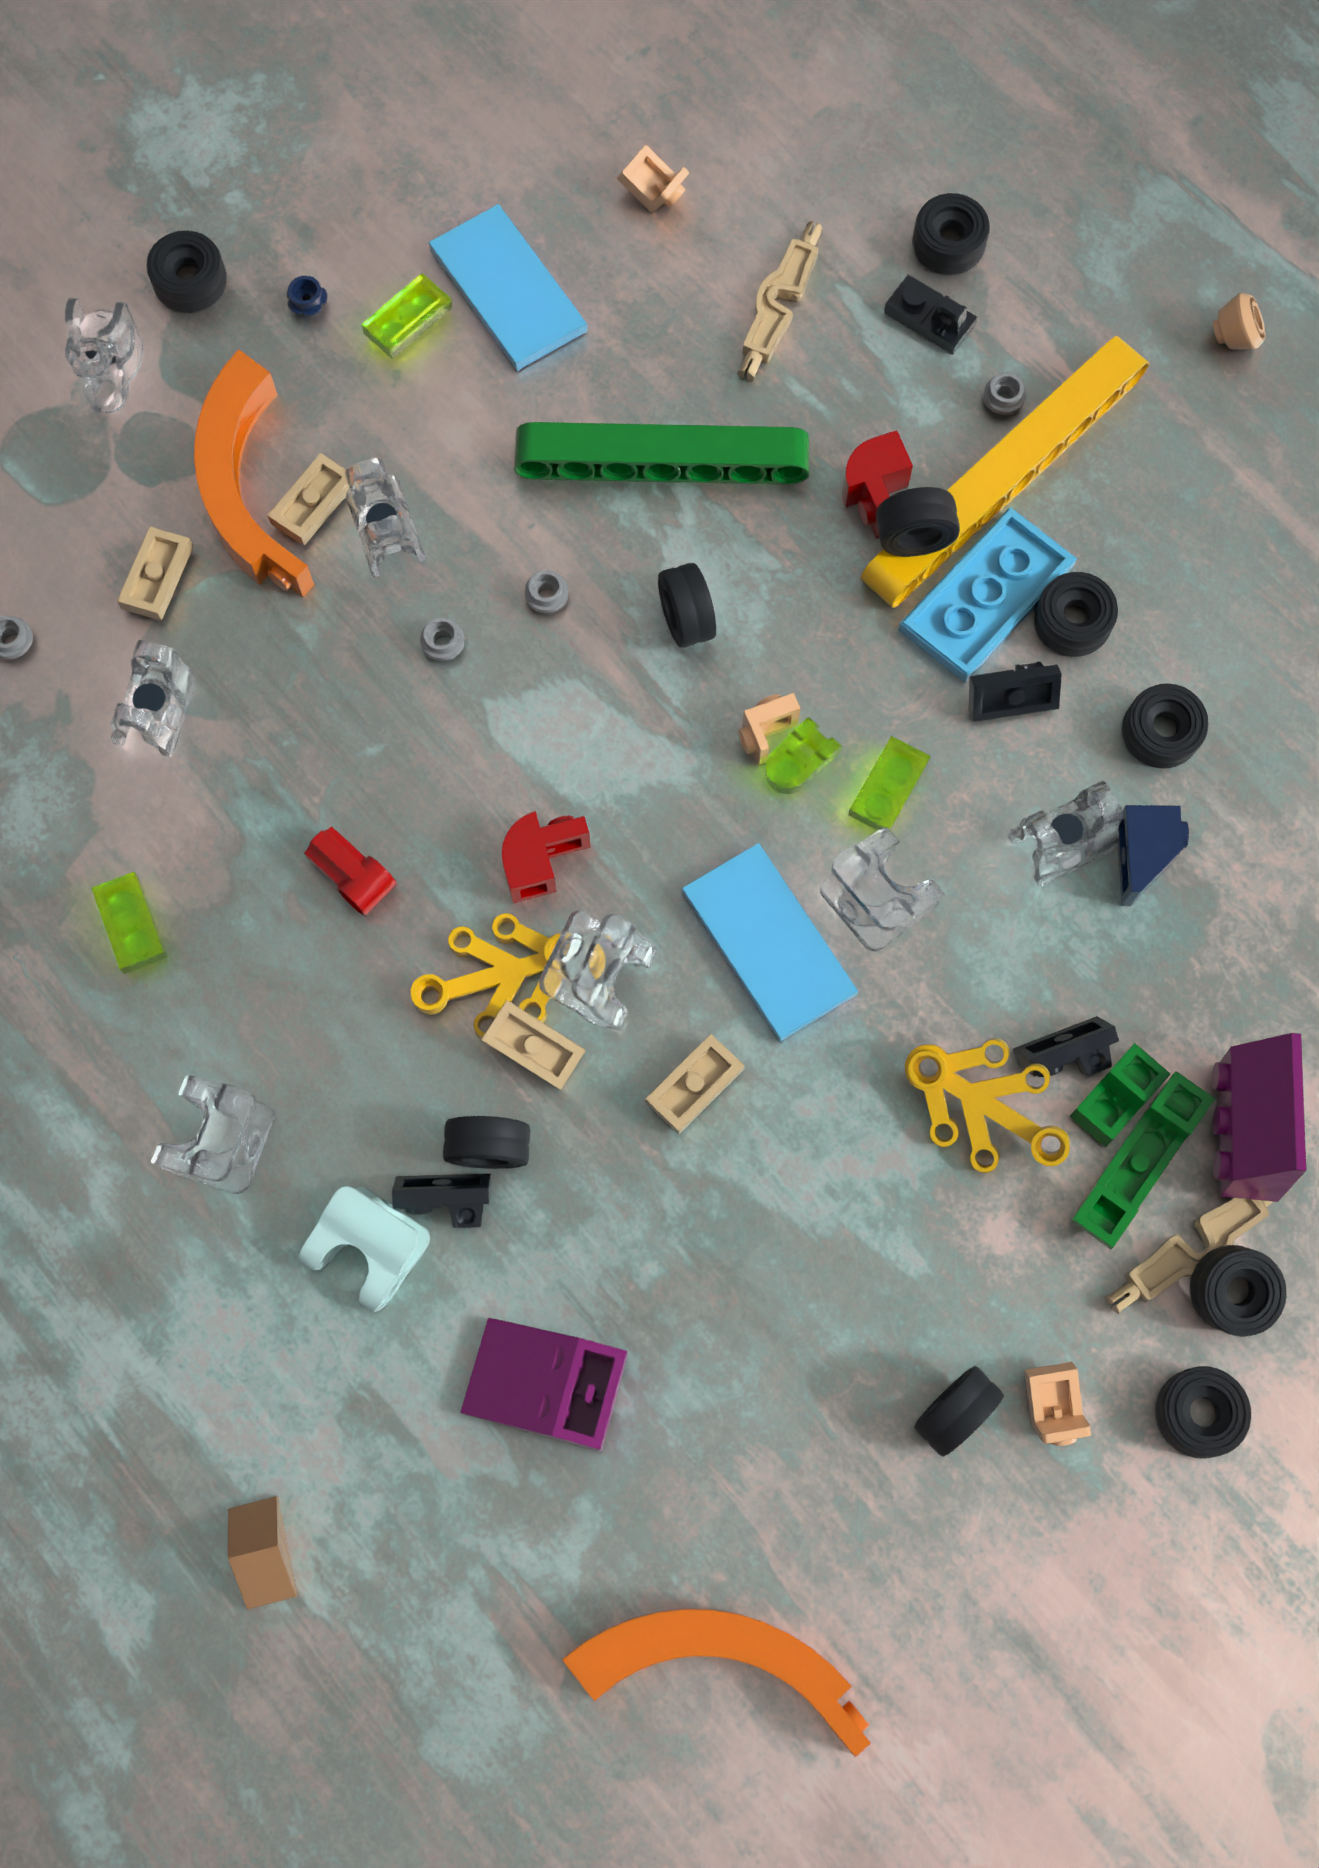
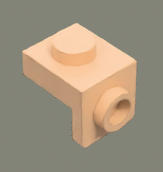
M645 145L616 179L653 213L663 203L670 208L686 190L681 183L690 172L683 167L675 174Z
M794 693L783 697L778 694L768 696L758 702L756 707L744 711L743 726L741 729H738L739 738L746 754L753 753L758 765L766 763L768 760L769 745L765 737L798 726L801 708Z
M1073 1362L1024 1370L1031 1425L1043 1443L1065 1446L1073 1444L1077 1441V1438L1091 1435L1090 1424L1083 1416L1078 1369Z

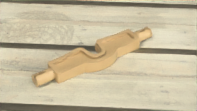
M814 221L807 222L801 239L791 240L778 270L769 274L758 289L755 302V319L743 343L742 354L746 357L737 372V375L742 380H744L747 374L746 381L752 382L761 362L765 364L770 362L778 343L791 324L792 311L775 300L779 298L796 302L802 300L810 273L817 260L818 247L815 245L823 231L819 223H816L813 230Z
M1232 1198L1218 1208L1202 1215L1194 1221V1227L1204 1243L1202 1253L1195 1252L1183 1241L1181 1236L1174 1235L1166 1240L1145 1261L1126 1273L1125 1277L1128 1282L1112 1294L1107 1295L1106 1301L1110 1305L1125 1295L1126 1297L1111 1307L1114 1312L1119 1314L1139 1298L1147 1302L1182 1277H1191L1194 1268L1204 1255L1218 1247L1233 1245L1235 1239L1265 1219L1270 1214L1266 1207L1271 1205L1273 1201Z

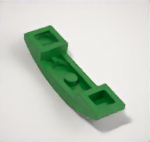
M1175 1071L1119 1147L1071 1221L1106 1247L1113 1249L1138 1213V1208L1216 1098Z

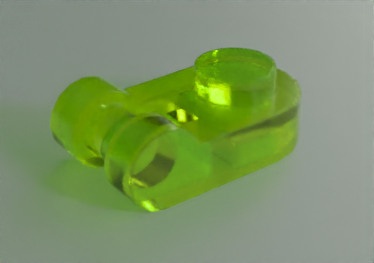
M808 717L768 757L765 769L766 781L772 789L779 793H796L804 788L825 766L829 765L840 753L843 746L833 737L827 739L818 731L820 726ZM807 744L815 753L809 757L800 748Z

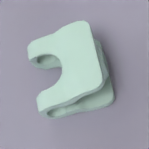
M346 1186L338 1189L329 1201L319 1222L303 1245L299 1261L312 1271L321 1270L331 1263L343 1247L348 1245L357 1247L365 1255L368 1262V1276L360 1290L359 1302L372 1312H377L384 1308L393 1298L408 1273L428 1247L431 1237L429 1231L424 1226L407 1216L400 1209H393L390 1202L379 1197L369 1189Z

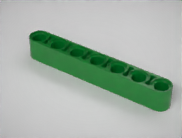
M528 422L521 424L516 429L514 471L520 477L533 480L798 484L804 482L809 477V434L805 430L796 427Z

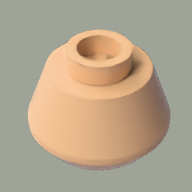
M1245 293L1237 294L1219 309L1218 319L1213 320L1217 341L1220 345L1226 343L1229 349L1255 350L1265 340L1262 315L1252 295Z

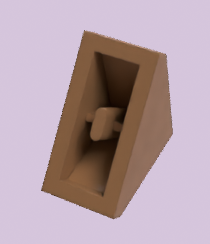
M278 1496L228 1509V1561L247 1610L298 1596Z

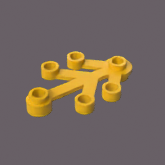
M509 913L500 914L492 923V930L496 940L503 944H510L516 941L537 953L519 959L477 938L470 928L460 926L453 929L448 936V943L452 953L458 957L472 956L492 967L448 981H443L440 977L433 974L422 975L411 986V999L416 1009L421 1013L433 1015L441 1012L447 1006L449 1000L498 986L485 1011L479 1013L474 1019L475 1033L481 1039L484 1032L479 1029L480 1024L487 1019L493 1020L506 999L512 1002L525 977L542 973L531 998L524 999L519 1007L524 1011L530 1006L538 1007L541 1013L537 1019L544 1023L547 1016L545 1007L560 980L575 976L584 967L586 961L584 945L572 934L558 933L548 938L520 924L514 915ZM502 923H512L515 926L514 931L509 935L499 933L498 928ZM465 935L471 939L470 944L465 948H458L454 945L456 938ZM560 951H568L572 955L571 960L564 964L558 963L554 958ZM431 990L438 992L439 998L435 1003L427 1004L423 1002V996L426 992Z
M991 1038L985 1041L981 1047L947 1053L943 1048L934 1044H923L914 1048L906 1059L905 1074L914 1087L925 1092L932 1122L930 1137L936 1145L941 1147L951 1146L957 1140L960 1132L958 1123L949 1117L944 1093L945 1089L961 1099L973 1149L970 1155V1162L977 1171L982 1173L993 1171L1000 1159L998 1148L990 1141L985 1115L1029 1142L1032 1155L1040 1164L1057 1166L1066 1160L1070 1151V1139L1063 1129L1053 1125L1041 1127L996 1099V1097L1025 1091L1032 1094L1044 1092L1050 1083V1073L1045 1066L1034 1063L1028 1065L1020 1073L971 1083L955 1072L983 1064L990 1068L1003 1066L1010 1053L1005 1041L999 1038ZM990 1045L1001 1047L1003 1058L999 1061H991L986 1056V1048ZM924 1059L934 1060L938 1066L937 1073L934 1075L925 1074L921 1070V1062ZM1037 1070L1041 1072L1045 1082L1039 1087L1031 1086L1026 1079L1030 1071ZM940 1124H948L953 1130V1137L946 1140L941 1139L936 1133V1127ZM1047 1136H1054L1059 1140L1060 1148L1057 1151L1049 1152L1043 1148L1042 1140ZM982 1149L989 1150L994 1156V1161L989 1165H983L978 1162L976 1153Z

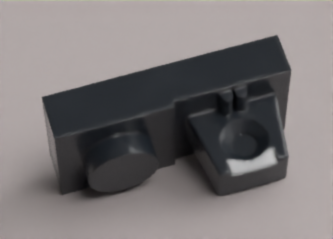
M909 274L885 303L884 314L951 354H954L977 321V316L967 311L966 306L960 305L947 295L943 297L941 293Z
M1041 661L1030 664L1015 665V671L1006 670L970 676L968 711L972 721L976 722L1059 709L1062 673L1058 664L1044 666Z
M1096 1016L1015 1047L1013 1051L1017 1064L1022 1069H1025L1030 1064L1038 1063L1045 1066L1050 1076L1061 1072L1063 1065L1076 1061L1080 1071L1086 1076H1090L1112 1067L1109 1045L1119 1042V1038L1114 1025ZM1037 1070L1029 1072V1074H1031L1034 1077H1044L1043 1074Z
M491 1173L396 1176L392 1188L393 1209H405V1212L408 1214L421 1215L432 1212L433 1208H441L442 1205H448L453 1228L481 1227L484 1204H489Z

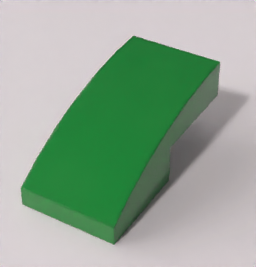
M1134 1043L1073 1111L1070 1117L1106 1148L1171 1073Z

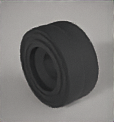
M946 193L928 200L917 215L913 232V248L918 260L931 271L944 275L961 274L972 269L981 260L985 252L990 232L987 213L977 201L963 194ZM948 227L955 228L961 233L962 237L956 241H949L941 236L940 231Z
M183 230L167 234L153 245L147 257V274L154 292L159 300L170 309L184 313L204 310L218 301L225 290L227 274L219 249L210 238L199 232ZM184 265H194L198 268L196 274L190 278L182 279L176 276L178 269Z
M919 487L904 490L888 497L877 508L876 520L882 548L891 555L912 557L931 554L948 547L959 536L960 525L956 502L952 494L944 489Z
M687 563L677 568L661 571L658 574L660 601L668 628L676 644L680 648H684L715 638L716 617L708 586L699 567L695 563Z
M1085 572L1065 573L1053 579L1043 590L1034 615L1036 631L1042 642L1054 652L1070 657L1085 656L1098 650L1109 638L1117 621L1118 604L1112 589L1097 576ZM1072 605L1079 606L1086 611L1088 619L1083 623H1073L1066 618L1064 609Z
M1169 683L1154 685L1142 691L1127 709L1122 722V736L1129 752L1140 762L1154 768H1172L1185 763L1203 744L1208 732V715L1202 701L1189 689ZM1158 716L1171 718L1176 725V734L1170 737L1158 734L1153 726L1154 718Z
M463 1116L448 1119L445 1123L443 1159L448 1163L485 1169L518 1168L528 1164L530 1125L525 1122L493 1116Z
M1225 1245L1208 1252L1197 1263L1190 1281L1191 1300L1199 1316L1210 1326L1234 1336L1247 1337L1266 1331L1279 1319L1286 1303V1283L1276 1263L1264 1253L1239 1245ZM1243 1277L1249 1286L1248 1295L1241 1303L1233 1304L1227 1296L1228 1285L1233 1279Z
M973 1366L957 1378L925 1410L916 1421L914 1428L939 1455L944 1457L960 1446L981 1426L1001 1403L1004 1395L980 1368Z
M1198 1366L1181 1371L1167 1380L1157 1397L1156 1420L1163 1437L1174 1449L1189 1457L1204 1459L1225 1455L1236 1449L1249 1431L1251 1406L1248 1396L1234 1377L1218 1368ZM1197 1398L1207 1399L1215 1408L1216 1418L1209 1427L1199 1426L1191 1417L1190 1407Z

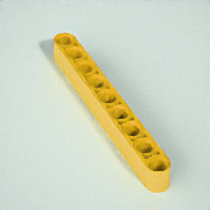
M1118 336L1110 339L947 490L952 494L956 502L960 525L959 536L951 545L931 554L912 557L891 555L883 549L866 566L860 577L861 581L892 608L899 606L1131 390L1145 374L1150 362Z

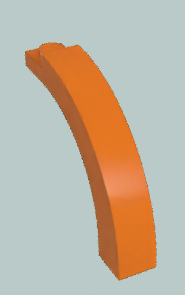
M238 349L214 380L199 415L194 441L196 480L202 501L223 546L238 566L258 585L269 576L284 591H288L291 588L304 597L314 587L308 565L265 533L253 520L242 501L240 466L246 441L262 412L278 395L271 373Z
M682 1608L657 1611L634 1617L609 1627L586 1640L562 1659L594 1702L619 1681L656 1663L694 1656L737 1660L765 1670L797 1690L817 1710L855 1757L871 1744L863 1734V1731L870 1726L850 1701L844 1706H841L837 1701L852 1686L833 1665L814 1649L789 1633L763 1621L738 1613L714 1609Z

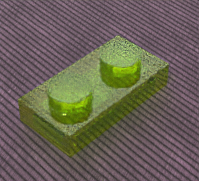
M421 273L362 324L363 333L391 359H394L453 308L452 300L427 276Z
M891 736L850 807L848 815L888 836L925 771L931 756Z
M135 871L91 888L119 969L124 974L168 957L141 881Z

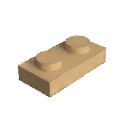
M320 453L267 515L270 524L305 546L357 484L355 475Z
M150 526L118 597L117 602L120 608L162 621L194 547L191 539Z
M507 999L481 1038L482 1041L560 1090L586 1051L580 1045Z
M710 1034L645 1099V1103L679 1135L744 1070L745 1065Z

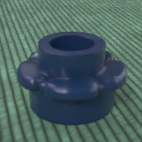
M306 275L293 279L288 286L286 294L289 299L287 302L289 309L297 315L304 314L305 316L318 314L322 309L321 306L326 304L328 297L326 290L321 287L318 280ZM311 297L310 300H303L304 298Z

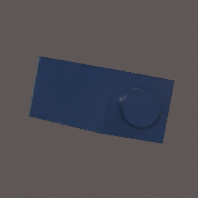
M1126 805L1116 820L1121 906H1131L1173 864L1181 851L1187 848L1189 827L1186 821H1181L1180 806Z

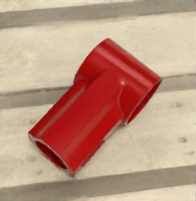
M332 826L327 830H321L310 841V845L304 852L306 858L337 886L336 889L340 895L362 916H366L397 886L393 876L376 859L371 856L366 858Z

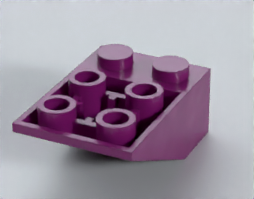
M488 1317L460 1413L602 1453L628 1359V1352L583 1338Z

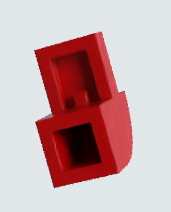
M897 430L861 443L850 455L845 471L842 488L844 507L847 508L858 504L862 522L865 526L871 525L876 539L879 538L876 520L877 508L885 499L890 497V493L908 488L913 464Z
M536 811L523 816L511 826L503 841L502 862L513 904L557 892L555 877L549 859L591 848L590 834L585 816L578 818L570 815L561 816L551 820L548 826L540 828Z

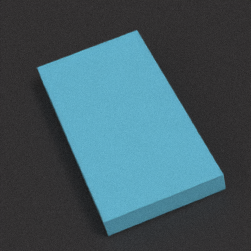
M499 204L429 242L431 253L516 371L587 332L586 321Z
M1009 507L900 622L898 630L966 683L970 676L982 666L1037 606L1045 587L1056 577L1068 573L1075 565L1077 558Z
M759 843L682 888V894L779 1042L857 996V988Z

